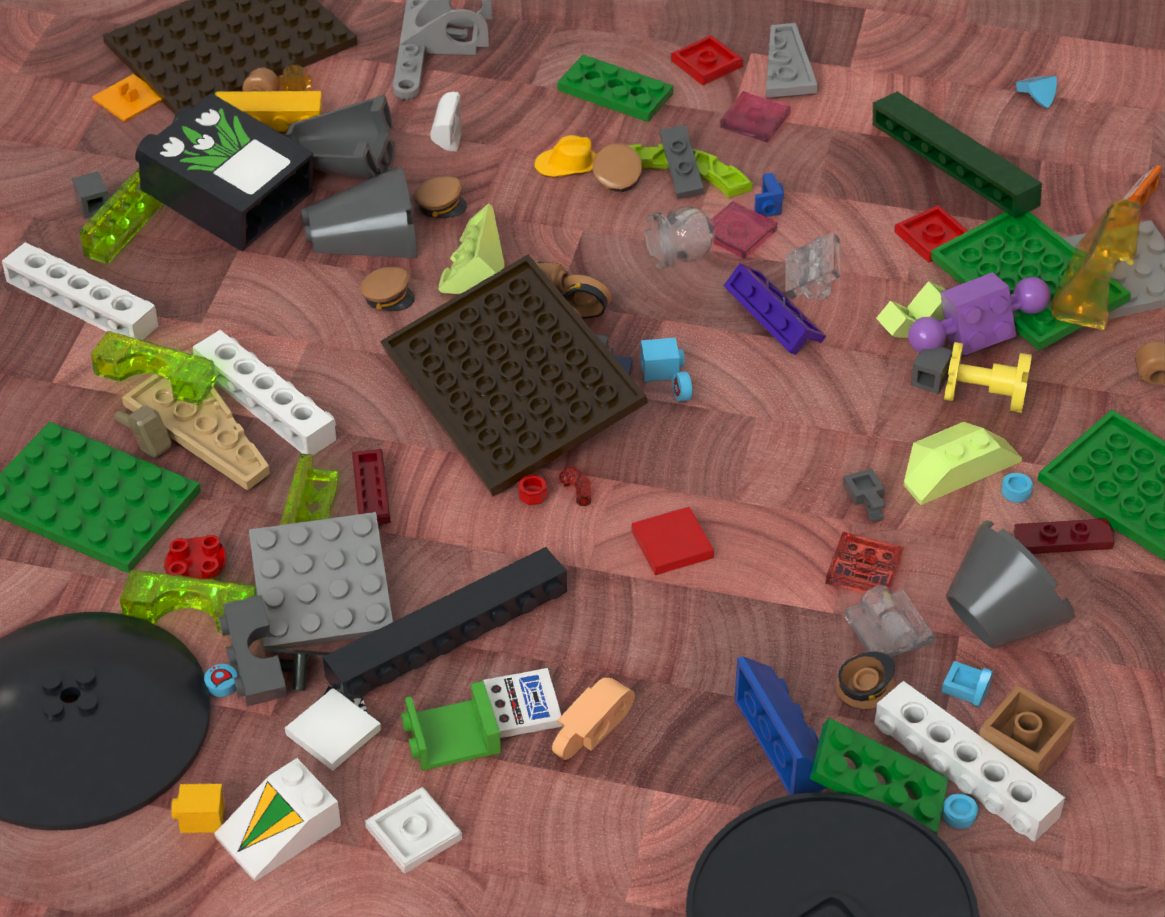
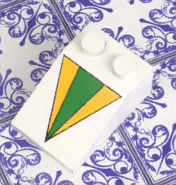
M296 758L269 775L215 832V838L253 881L256 882L340 827L338 801Z

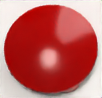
M215 535L190 539L178 538L169 545L170 551L164 560V570L167 576L178 584H203L221 573L227 562V553L219 538Z

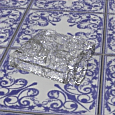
M834 232L819 237L813 242L800 248H795L790 253L785 254V293L791 299L804 294L807 298L818 301L827 298L831 294V281L840 277V239Z
M879 585L873 587L862 596L860 604L845 610V619L867 652H882L893 658L933 644V632L903 589L891 593L887 586Z

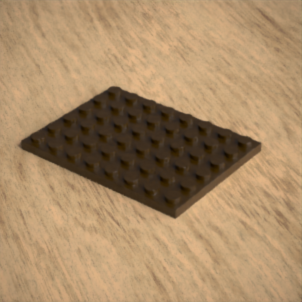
M188 0L103 35L104 43L138 78L143 80L175 115L184 106L194 107L210 93L215 95L216 92H243L244 81L257 68L270 69L280 78L358 45L357 36L317 0Z
M529 254L380 341L384 351L492 496L497 495L520 481L524 476L530 475L648 403L644 392Z

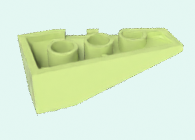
M489 203L469 220L459 240L462 244L450 257L454 262L451 269L447 267L441 275L438 287L441 293L461 294L504 269L505 264L493 206Z

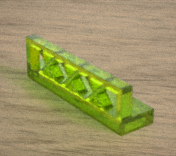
M139 168L79 231L85 257L109 264L163 204L141 191L140 187L137 189L140 181Z
M300 453L280 525L328 519L339 479L338 471L314 469L312 454ZM313 480L329 481L327 486L318 491L312 485ZM318 500L322 508L311 513L306 506Z

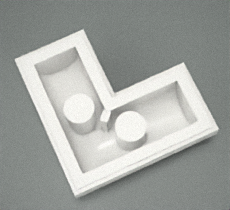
M449 92L442 96L438 103L430 137L435 144L444 150L457 151L462 136L459 92Z

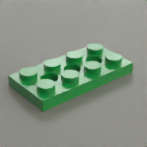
M582 55L557 82L558 91L649 122L673 95V85L586 55Z
M831 718L822 726L810 775L811 780L837 793L863 796L895 807L920 821L935 834L938 833L949 778ZM844 757L851 759L856 769L850 768ZM874 772L882 775L886 784L880 783ZM904 787L909 788L914 793L916 800L908 796Z

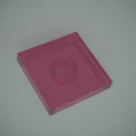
M743 91L720 119V127L768 143L789 116L791 106Z
M731 201L700 228V237L745 259L777 231V222L735 201Z

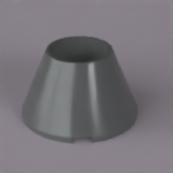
M985 520L981 523L946 593L948 603L963 623L982 642L993 649L1070 623L1075 618L1073 607L1068 598L1061 601L1054 590L1058 583L1045 567L1005 529L997 532L991 528L994 525L993 522Z

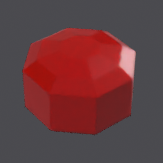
M537 475L524 476L518 482L520 501L528 505L541 504L548 497L546 480Z

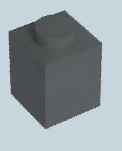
M98 171L72 178L75 198L85 219L111 212L108 191Z
M940 346L934 349L922 348L913 364L911 386L939 394L949 376L948 371L953 350Z

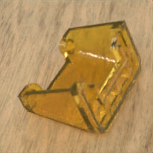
M1118 200L1111 203L1077 244L1052 298L1051 314L1054 318L1064 322L1105 330L1109 319L1107 307L1112 272L1115 271L1116 265L1122 261H1127V264L1133 265L1137 256L1141 203L1128 200Z

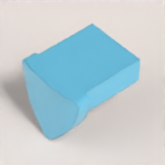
M1036 76L1017 81V92H1028L1040 106L1048 108L1055 97L1057 77Z
M954 661L943 683L942 693L980 707L989 693L994 671L985 667L983 670H979Z

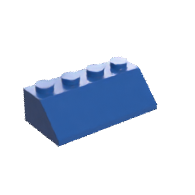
M744 656L737 658L734 700L788 794L819 792L827 789V787L810 779L819 742L815 730L812 727L808 728L799 704L793 703L784 679H779L773 668Z

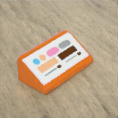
M1155 166L1142 176L1119 203L1116 210L1132 217L1136 215L1158 188L1162 170L1161 166Z

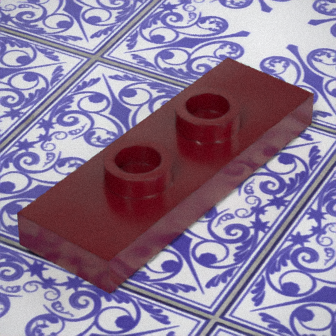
M382 449L352 452L358 514L376 512L378 524L391 523Z
M1107 519L1015 524L1014 526L1015 538L1032 554L1113 549L1115 542Z

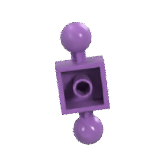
M993 272L940 292L945 320L939 321L933 317L917 319L909 328L908 340L911 347L920 353L922 348L934 349L939 346L942 347L947 337L948 342L952 346H954V342L963 343L962 355L966 356L1015 337L1013 312L1020 310L1026 314H1037L1043 311L1050 302V289L1042 279L1027 277L1017 283L1013 294L1010 295L1009 286Z

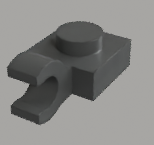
M870 469L843 476L844 488L855 505L864 503L869 520L874 522L884 519L880 511L881 508H885L882 500L884 498V487L874 471Z

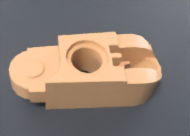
M603 678L592 688L588 687L557 720L564 727L559 731L552 746L553 753L567 760L572 758L583 746L592 751L628 714L635 699L634 691L613 678Z

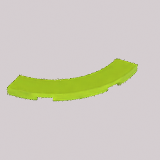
M641 144L628 145L639 155L642 169H669L662 144H658V147H642ZM693 149L700 177L716 186L727 198L752 191L753 183L732 165L727 166L718 161V157Z

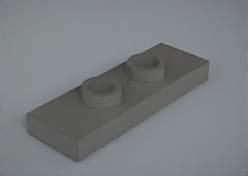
M686 124L659 130L677 199L704 194L703 184Z

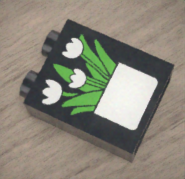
M210 93L194 107L187 105L180 109L171 125L158 135L149 134L144 137L135 153V159L139 163L141 191L242 252L309 196L313 189V152L213 93Z

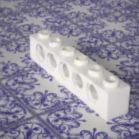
M25 242L2 260L7 283L134 346H137L159 327L155 305L150 301L143 300L127 290L120 289L106 280L86 272L84 269L77 268L61 258L48 254L41 248H36Z
M219 330L192 347L195 364L202 369L206 377L308 459L336 441V422L334 417L329 412H324L315 405L310 397H305L296 390L291 382L285 381L278 376L272 367H267L259 361L253 352L245 350L235 338H230Z
M902 681L877 703L874 724L884 734L890 735L904 745L908 752L923 759L934 771L948 777L962 792L973 796L989 812L997 814L1008 822L1019 834L1025 835L1035 842L1061 817L1065 800L1064 796L905 681Z

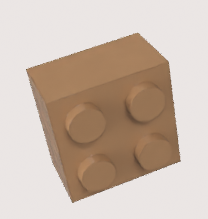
M1016 685L981 726L979 736L1041 779L1070 744L1076 718L1023 687Z

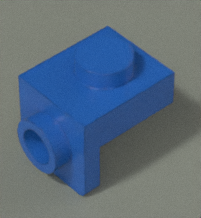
M773 173L763 174L762 191L760 194L755 195L754 215L757 219L782 214L784 189L782 183L777 182Z

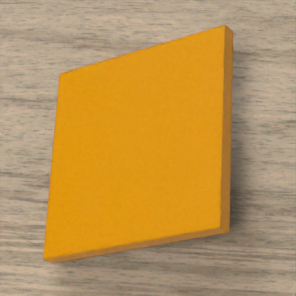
M134 74L92 96L95 102L124 122L162 102L161 98Z

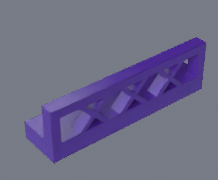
M739 263L723 285L790 353L797 354L807 339L822 343L826 336L759 270Z

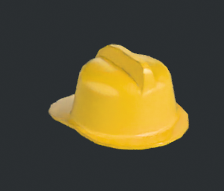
M577 135L562 137L554 146V149L545 151L536 158L535 169L538 173L549 177L592 171L596 153L591 150L590 138Z

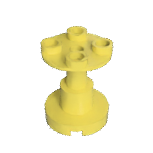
M954 342L944 400H954L957 381L988 386V393L1012 396L1010 411L1022 413L1032 355L1020 353L1018 367L993 363V369L960 364L963 343Z

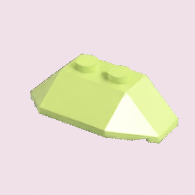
M962 422L913 443L903 486L920 505H923L1022 462V457L1004 438L982 427Z

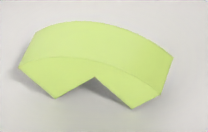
M928 281L908 307L890 301L876 319L892 336L908 338L910 326L919 318L933 317L939 321L945 320L940 292L946 289Z

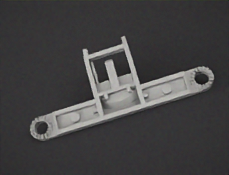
M406 0L393 82L394 96H397V99L400 98L401 100L405 99V101H408L409 98L413 100V98L419 95L425 54L476 55L477 47H489V29L485 19H492V0H482L483 5L478 12L467 9L454 10L450 0ZM446 27H474L472 41L459 42L455 40L466 38L468 36V29L461 30Z

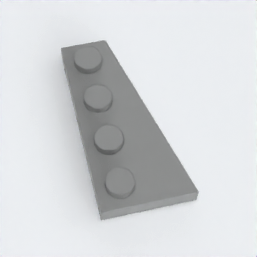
M796 23L771 25L766 98L817 93V82Z

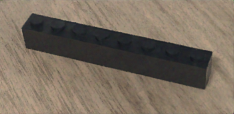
M544 547L323 656L325 678L335 690L350 701L363 697L369 691L383 684L390 683L397 677L413 669H418L441 655L448 654L454 648L468 641L476 640L482 634L496 627H501L508 621L524 613H529L552 599L559 598L563 593L567 592V570L549 549Z

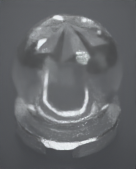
M681 206L672 210L666 217L663 213L657 212L649 214L645 218L647 223L650 222V229L644 230L646 244L651 258L657 256L659 260L657 267L659 269L673 267L676 259L682 262H690L704 257L711 249L715 240V226L710 217L702 210L692 206Z

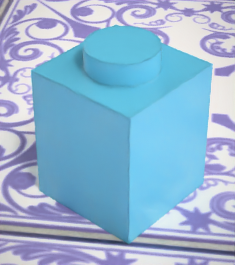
M676 337L641 340L640 363L644 382L672 380L673 374L679 372L680 367L685 365L683 349H678Z

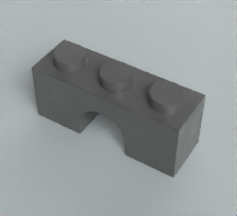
M262 595L223 604L224 616H220L218 619L222 635H229L231 646L226 647L230 666L237 665L239 677H235L234 682L238 697L244 696L247 706L286 697V685L278 656L258 658L249 651V647L254 641L270 636V624Z

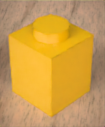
M180 784L178 798H173L172 818L178 819L180 833H215L223 825L225 799L222 784Z

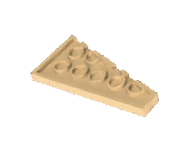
M188 350L122 397L123 406L132 412L145 405L159 412L171 439L247 491L270 474L269 465L256 446L248 440L242 426L236 423L232 417V412L213 385L208 383L204 377V372L199 366H196Z

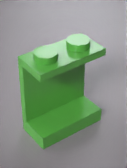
M484 681L471 683L470 701L416 712L412 697L405 698L406 712L401 713L402 725L405 733L411 732L412 738L408 739L412 759L418 758L422 771L501 753L500 731Z

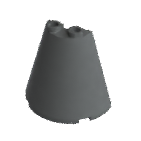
M386 95L377 96L292 123L285 135L314 153L313 171L371 179L391 170L393 166L395 141L390 139L391 132L389 128H393V121Z
M395 167L315 204L301 208L303 224H308L304 226L306 242H312L314 253L402 258L417 257L415 229L411 215L412 208L402 167Z

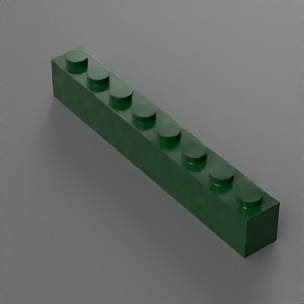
M898 91L873 102V126L1012 217L1018 218L1041 206L1042 183Z

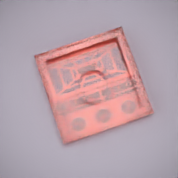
M842 532L826 575L825 584L887 600L903 556L904 547Z

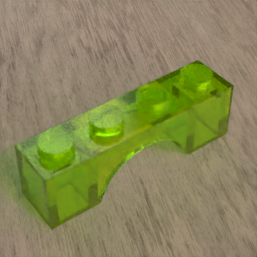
M111 331L106 332L90 353L94 375L122 382L137 374H158L171 382L173 398L196 405H201L217 382L213 360Z
M131 570L120 596V604L123 615L133 616L153 624L167 613L177 609H199L214 619L217 632H221L218 617L224 616L223 604L257 596L256 586L244 583L237 584L213 579L206 580L182 575Z

